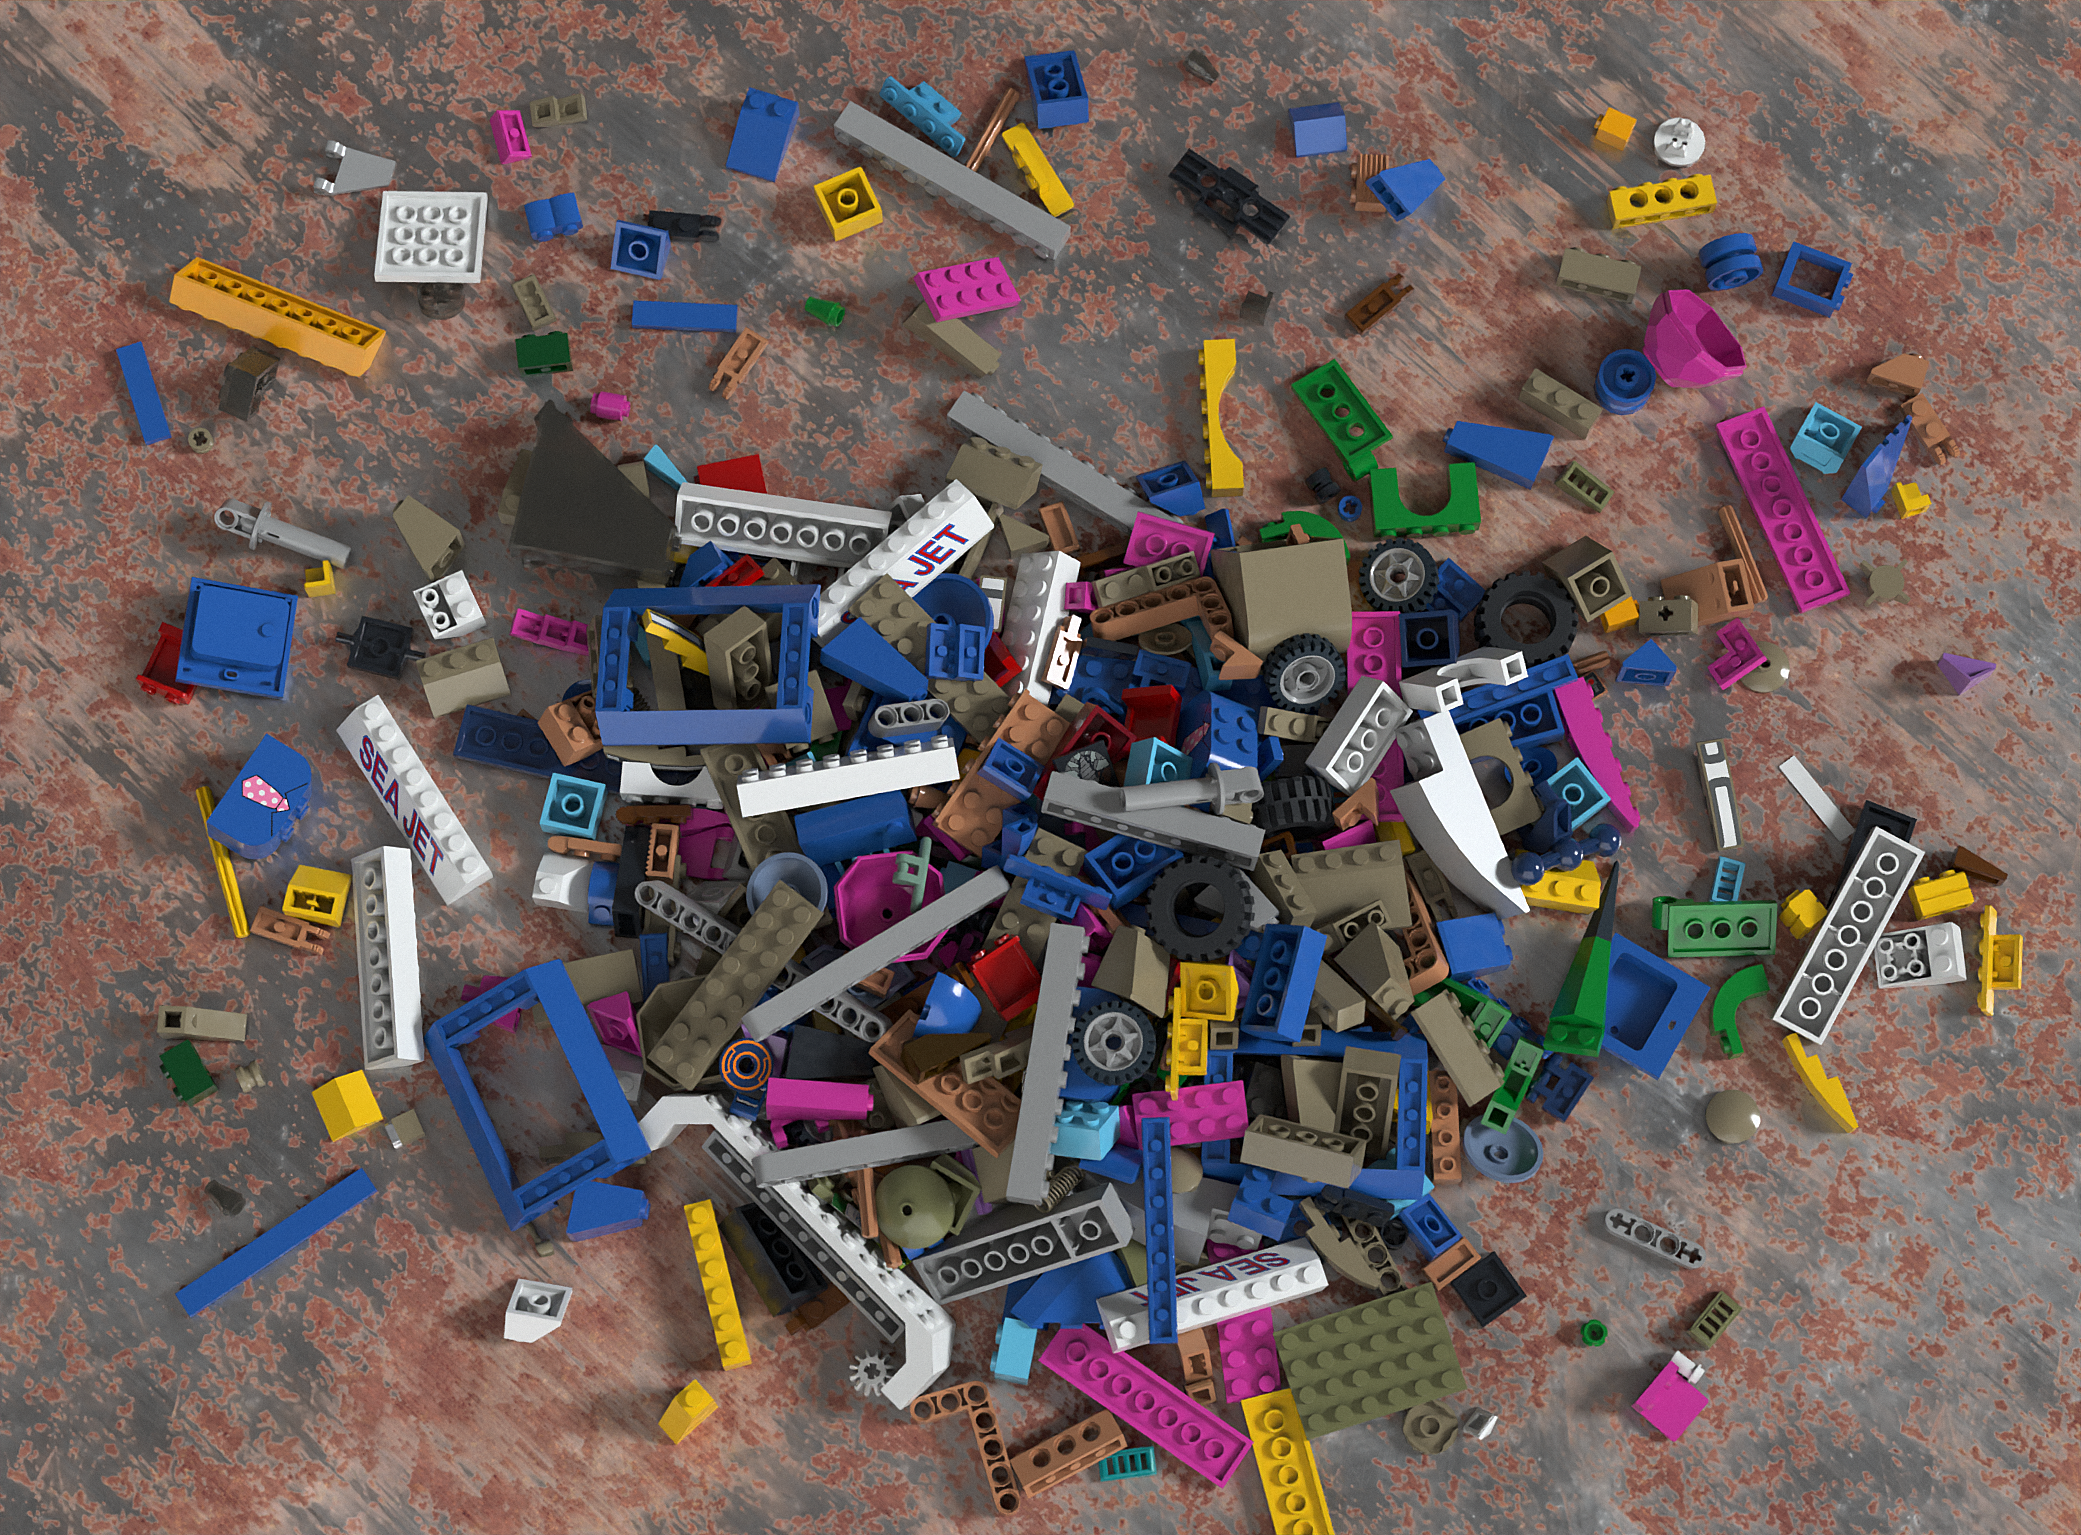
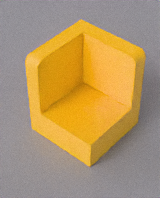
M1897 482L1891 489V494L1901 519L1924 513L1932 504L1928 494L1921 496L1915 482L1903 486L1901 482Z
M328 560L323 561V567L305 569L306 583H304V588L309 598L336 594L333 568Z

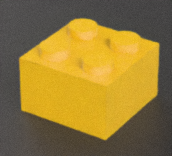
M861 166L814 185L815 199L835 242L883 222L882 209Z

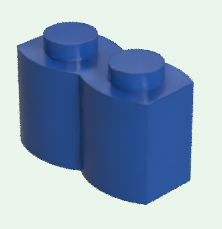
M574 193L561 194L550 199L538 200L524 205L533 240L546 242L553 239V236L557 234L573 235L583 228Z

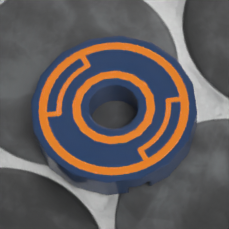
M742 1037L724 1047L719 1057L718 1069L722 1080L728 1087L738 1092L751 1093L760 1090L768 1083V1078H771L773 1074L774 1060L771 1051L764 1043L760 1041L755 1043L753 1038ZM745 1057L751 1058L754 1062L753 1069L748 1073L741 1072L738 1067L740 1060Z

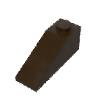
M989 1033L926 1034L920 1038L916 1036L904 1043L900 1060L918 1085L960 1064V1055L989 1045L992 1036Z

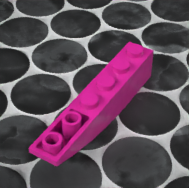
M1580 677L1576 682L1552 690L1565 731L1564 734L1575 758L1578 757L1611 798L1607 805L1608 809L1629 833L1634 832L1639 827L1638 822L1641 821L1640 814L1636 807H1632L1630 802L1631 791L1627 782H1623L1620 772H1622L1619 759L1613 757L1610 749L1612 748L1611 737L1608 732L1604 733L1601 725L1603 723L1601 711L1599 708H1595L1592 698H1594L1592 687L1589 683L1585 682L1584 677Z

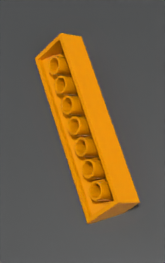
M196 257L174 275L169 302L178 305L180 309L193 311L202 315L205 319L216 320L225 324L228 328L249 333L253 338L264 339L279 348H287L296 352L299 356L320 361L322 365L335 367L350 376L360 377L370 368L386 333L385 330L199 257Z

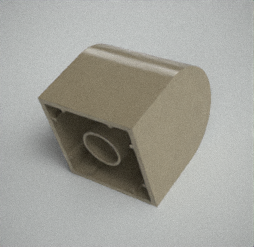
M1311 535L1309 536L1310 543L1287 546V539L1210 550L1214 581L1231 614L1234 640L1263 661L1262 666L1265 661H1269L1267 656L1270 652L1276 654L1274 650L1276 645L1279 644L1283 647V640L1288 638L1292 642L1293 636L1299 634L1301 639H1303L1304 633H1309L1311 637L1314 634L1320 635L1321 638L1325 637L1330 643L1332 642L1339 654L1347 651L1352 634V609L1343 538Z

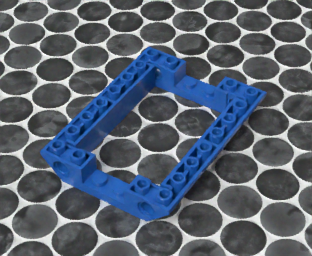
M819 584L614 589L603 607L595 708L602 745L811 743L814 690L807 684L810 638H817L821 586ZM743 606H746L753 613H783L776 709L630 711V709H633L634 693L626 687L630 642L638 641L639 626L636 624L637 614L642 616L646 609L661 615L733 614Z
M561 959L524 969L435 1021L423 1037L425 1045L512 1232L559 1206L558 1199L597 1177L606 1179L652 1153ZM541 1002L605 1139L521 1186L459 1050L455 1048L481 1037L478 1030L514 1009L522 1008L527 1010Z
M1239 1030L1238 1049L1210 1050L1208 1041L1207 1075H1204V1085L1232 1082L1233 1055L1281 1056V1054L1344 1059L1346 1046L1400 1054L1401 1060L1397 1081L1396 1170L1362 1169L1361 1173L1347 1189L1377 1199L1422 1200L1425 1175L1428 1066L1427 1040L1424 1034L1406 1033L1399 1041H1396L1390 1037L1391 1032L1340 1031L1336 1033L1334 1030H1321L1320 1046L1293 1047L1290 1041L1261 1039ZM1230 1139L1201 1142L1202 1177L1240 1186L1249 1164H1230ZM1277 1171L1270 1192L1276 1195L1317 1196L1322 1194L1323 1187L1328 1185V1183L1320 1181L1316 1183L1306 1182L1300 1176Z

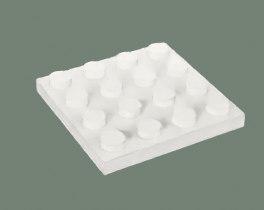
M383 191L374 273L375 281L480 283L488 200L487 192Z

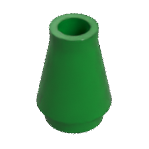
M810 296L805 304V311L810 312L829 327L833 325L839 326L845 315V308L841 306L840 302Z

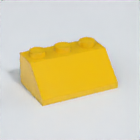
M1516 849V850H1515V857H1516L1517 855H1519L1520 853H1522V852H1530V851H1525V850ZM1533 852L1539 856L1543 855V853ZM1582 860L1581 865L1573 871H1562L1556 867L1545 871L1542 880L1535 885L1526 886L1519 883L1527 905L1587 915L1599 908L1601 881L1594 861Z

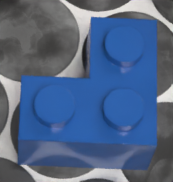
M1249 1164L1233 1200L1227 1220L1279 1241L1294 1202L1270 1192L1276 1170Z

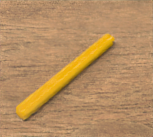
M203 786L196 789V795L207 832L206 821L216 806L209 786ZM208 836L235 936L237 938L247 937L251 932L249 931L228 849Z

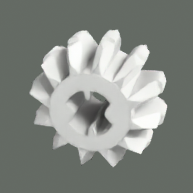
M865 1349L866 1359L863 1360L857 1354L855 1359L860 1365L850 1364V1370L858 1373L850 1375L849 1378L850 1381L860 1380L854 1387L856 1391H859L865 1385V1396H869L871 1388H874L876 1396H880L879 1386L882 1385L884 1387L887 1384L885 1380H890L894 1376L887 1372L895 1370L896 1366L895 1364L885 1365L891 1359L889 1354L885 1355L881 1360L879 1359L881 1356L880 1349H876L874 1357H871L869 1349ZM870 1366H876L877 1372L880 1373L878 1377L874 1375L875 1379H869L868 1373L865 1372L867 1368L871 1370Z

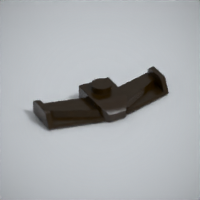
M1327 954L1322 956L1321 959L1365 999V1011L1368 1013L1373 1012L1392 1029L1390 1037L1399 1041L1407 1033V1028L1397 1022L1371 999L1334 960V957Z

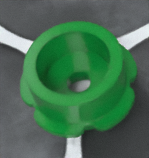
M1596 1319L1584 1323L1580 1329V1333L1583 1336L1582 1341L1588 1346L1594 1345L1599 1347L1603 1345L1605 1337L1608 1335L1606 1326ZM1595 1331L1596 1336H1593L1591 1332Z

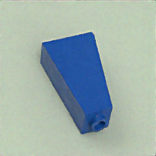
M1457 421L1454 429L1448 428L1443 442L1447 443L1444 450L1445 453L1468 463L1475 462V466L1531 490L1551 447L1554 436L1545 433Z
M861 617L856 619L821 649L820 662L824 666L897 704L921 701L928 694V679Z

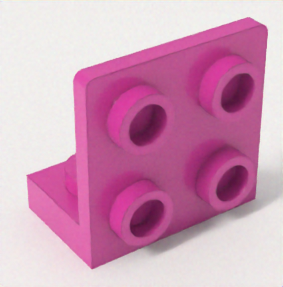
M1669 1361L1631 1407L1669 1440L1675 1442L1707 1405L1709 1400L1676 1372L1679 1367L1674 1362Z

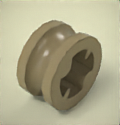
M195 428L188 436L189 445L198 454L209 452L214 445L211 433L205 428ZM203 435L207 442L205 444L202 442V445L198 446L195 439L197 437L201 439L200 436Z

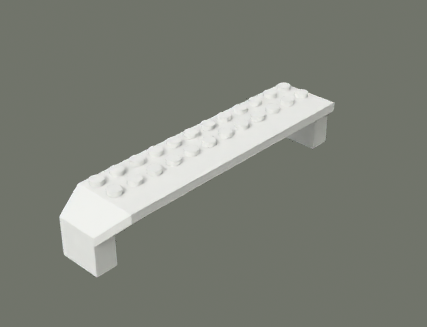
M728 1088L681 1091L663 1096L638 1123L651 1151L669 1146L688 1124H712L751 1165V1159L756 1156L788 1150L786 1147L777 1149L772 1133L758 1119L754 1122L729 1113L735 1095ZM807 1180L772 1186L905 1322L906 1363L881 1391L899 1410L910 1405L914 1399L922 1396L950 1366L956 1321L934 1301L904 1268L902 1270L899 1267L895 1270L887 1268L882 1249L872 1238H864L862 1230L839 1210L814 1194Z

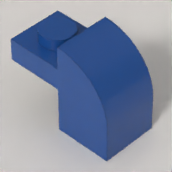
M595 861L588 890V923L614 926L612 906L619 863Z

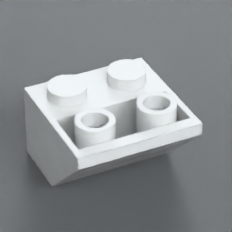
M462 570L413 591L434 639L460 637L487 626Z

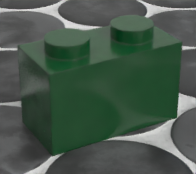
M553 331L544 336L527 334L519 339H515L518 369L521 377L573 371L568 333Z
M188 1039L159 1056L163 1062L159 1067L167 1080L172 1078L176 1087L172 1090L180 1103L185 1101L191 1107L219 1091L200 1055Z

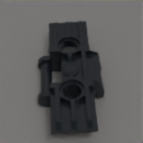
M1190 148L1168 175L1170 179L1200 198L1195 204L1193 211L1197 214L1200 212L1227 230L1226 234L1232 236L1241 226L1270 245L1291 217L1260 196V188L1257 184L1230 166L1226 170L1218 168ZM1210 176L1214 178L1216 183L1213 187H1204L1201 184L1202 178ZM1219 199L1233 209L1234 221H1230L1206 203L1208 201L1216 203ZM1249 205H1254L1258 209L1257 214L1254 216H1248L1244 212Z

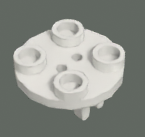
M1669 119L1661 124L1655 133L1654 153L1657 158L1670 166L1691 167L1694 162L1699 160L1704 151L1705 138L1703 131L1696 123L1689 119Z

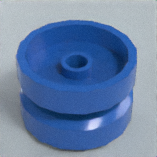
M1736 233L1707 243L1699 250L1698 255L1701 265L1707 269L1705 279L1710 290L1720 291L1737 288L1754 281L1762 275L1764 269L1759 256L1754 255L1757 251V246L1752 234Z
M1632 349L1614 351L1607 355L1596 375L1594 383L1596 399L1610 413L1618 415L1634 414L1641 410L1650 398L1656 381L1655 368L1647 357L1639 351Z

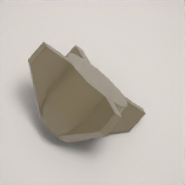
M1905 558L1896 568L1890 565H1882L1875 569L1865 560L1860 563L1859 567L1868 578L1867 590L1871 596L1864 604L1867 608L1875 600L1884 603L1895 600L1905 605L1911 600L1902 591L1904 588V578L1900 571L1908 562Z

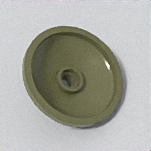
M907 1165L890 1172L878 1185L875 1193L877 1223L889 1240L905 1248L921 1249L937 1243L947 1234L954 1220L955 1201L949 1185L937 1172L925 1166ZM906 1205L912 1208L911 1215L905 1212Z

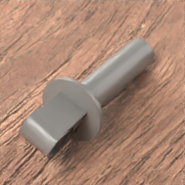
M227 499L215 513L214 520L217 526L249 538V549L255 550L259 542L261 544L263 540L320 561L328 560L331 565L341 569L345 568L351 553V546L270 517V502H266L262 509H259L236 499ZM225 510L232 512L235 518L228 517L225 514Z
M1216 762L1209 764L1208 774L1206 773L1205 778L1120 788V802L1124 812L1210 802L1213 812L1216 815H1221L1224 812L1225 805L1254 803L1264 796L1259 774L1255 767L1221 771Z

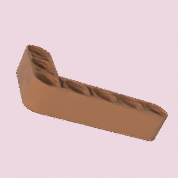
M1206 576L1095 609L1090 614L1093 636L1111 641L1197 615L1200 616L1211 641L1219 630L1234 639L1232 619L1228 607L1214 579Z
M1404 869L1412 927L1402 928L1412 956L1403 961L1412 994L1415 996L1445 979L1449 972V966L1417 883Z
M971 1381L914 1399L910 1406V1414L912 1419L921 1425L968 1412L996 1509L1001 1515L1006 1517L1015 1515L1020 1508V1496L987 1386L981 1381ZM973 1388H980L984 1392V1397L982 1400L974 1402L968 1397L969 1391ZM954 1396L958 1401L957 1406L951 1410L945 1409L941 1404L943 1398ZM927 1404L931 1409L930 1414L925 1418L918 1417L915 1414L917 1405ZM983 1414L990 1416L992 1419V1424L986 1429H982L976 1424L977 1418ZM990 1441H994L1000 1446V1451L994 1456L987 1455L984 1451V1446ZM998 1468L1006 1470L1008 1473L1006 1481L1003 1483L995 1482L992 1478L994 1470ZM1006 1495L1012 1496L1016 1500L1015 1507L1011 1510L1003 1509L1000 1506L1002 1497Z

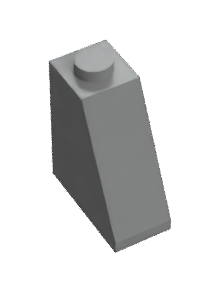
M1232 865L1231 867L1238 869L1242 873L1241 877L1244 881H1248L1251 887L1249 889L1250 895L1254 896L1255 904L1252 905V912L1255 913L1254 921L1250 922L1249 928H1251V931L1263 933L1266 923L1278 924L1280 915L1277 908L1239 867ZM1209 885L1194 898L1195 906L1198 910L1223 920L1225 912L1223 897L1215 887Z

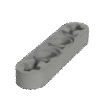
M1613 1209L1604 1218V1227L1610 1234L1686 1269H1698L1706 1260V1252L1699 1244L1627 1211ZM1619 1215L1621 1217L1620 1221L1626 1225L1630 1224V1220L1633 1221L1634 1224L1629 1230V1235L1624 1233L1627 1230L1624 1226L1619 1225L1617 1229L1613 1228V1222L1610 1218H1615ZM1638 1226H1644L1649 1230L1650 1236L1648 1240L1640 1241L1636 1238L1634 1232ZM1661 1239H1672L1675 1243L1674 1251L1664 1252L1660 1247ZM1681 1244H1684L1685 1247L1682 1250L1687 1253H1691L1693 1250L1697 1251L1696 1256L1700 1258V1261L1696 1260L1690 1263L1688 1262L1689 1257L1682 1253L1679 1258L1675 1257V1255L1680 1250Z

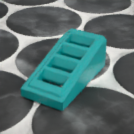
M1153 1446L1120 1450L1098 1462L1101 1482L1157 1475ZM1146 1454L1147 1469L1142 1470L1140 1455ZM1129 1456L1135 1457L1136 1471L1131 1472ZM1119 1457H1123L1125 1473L1119 1472ZM1112 1458L1114 1474L1108 1475L1107 1459Z

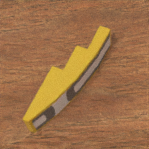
M646 609L642 615L645 631L661 637L664 649L680 654L683 666L709 675L705 642L692 631L672 619Z

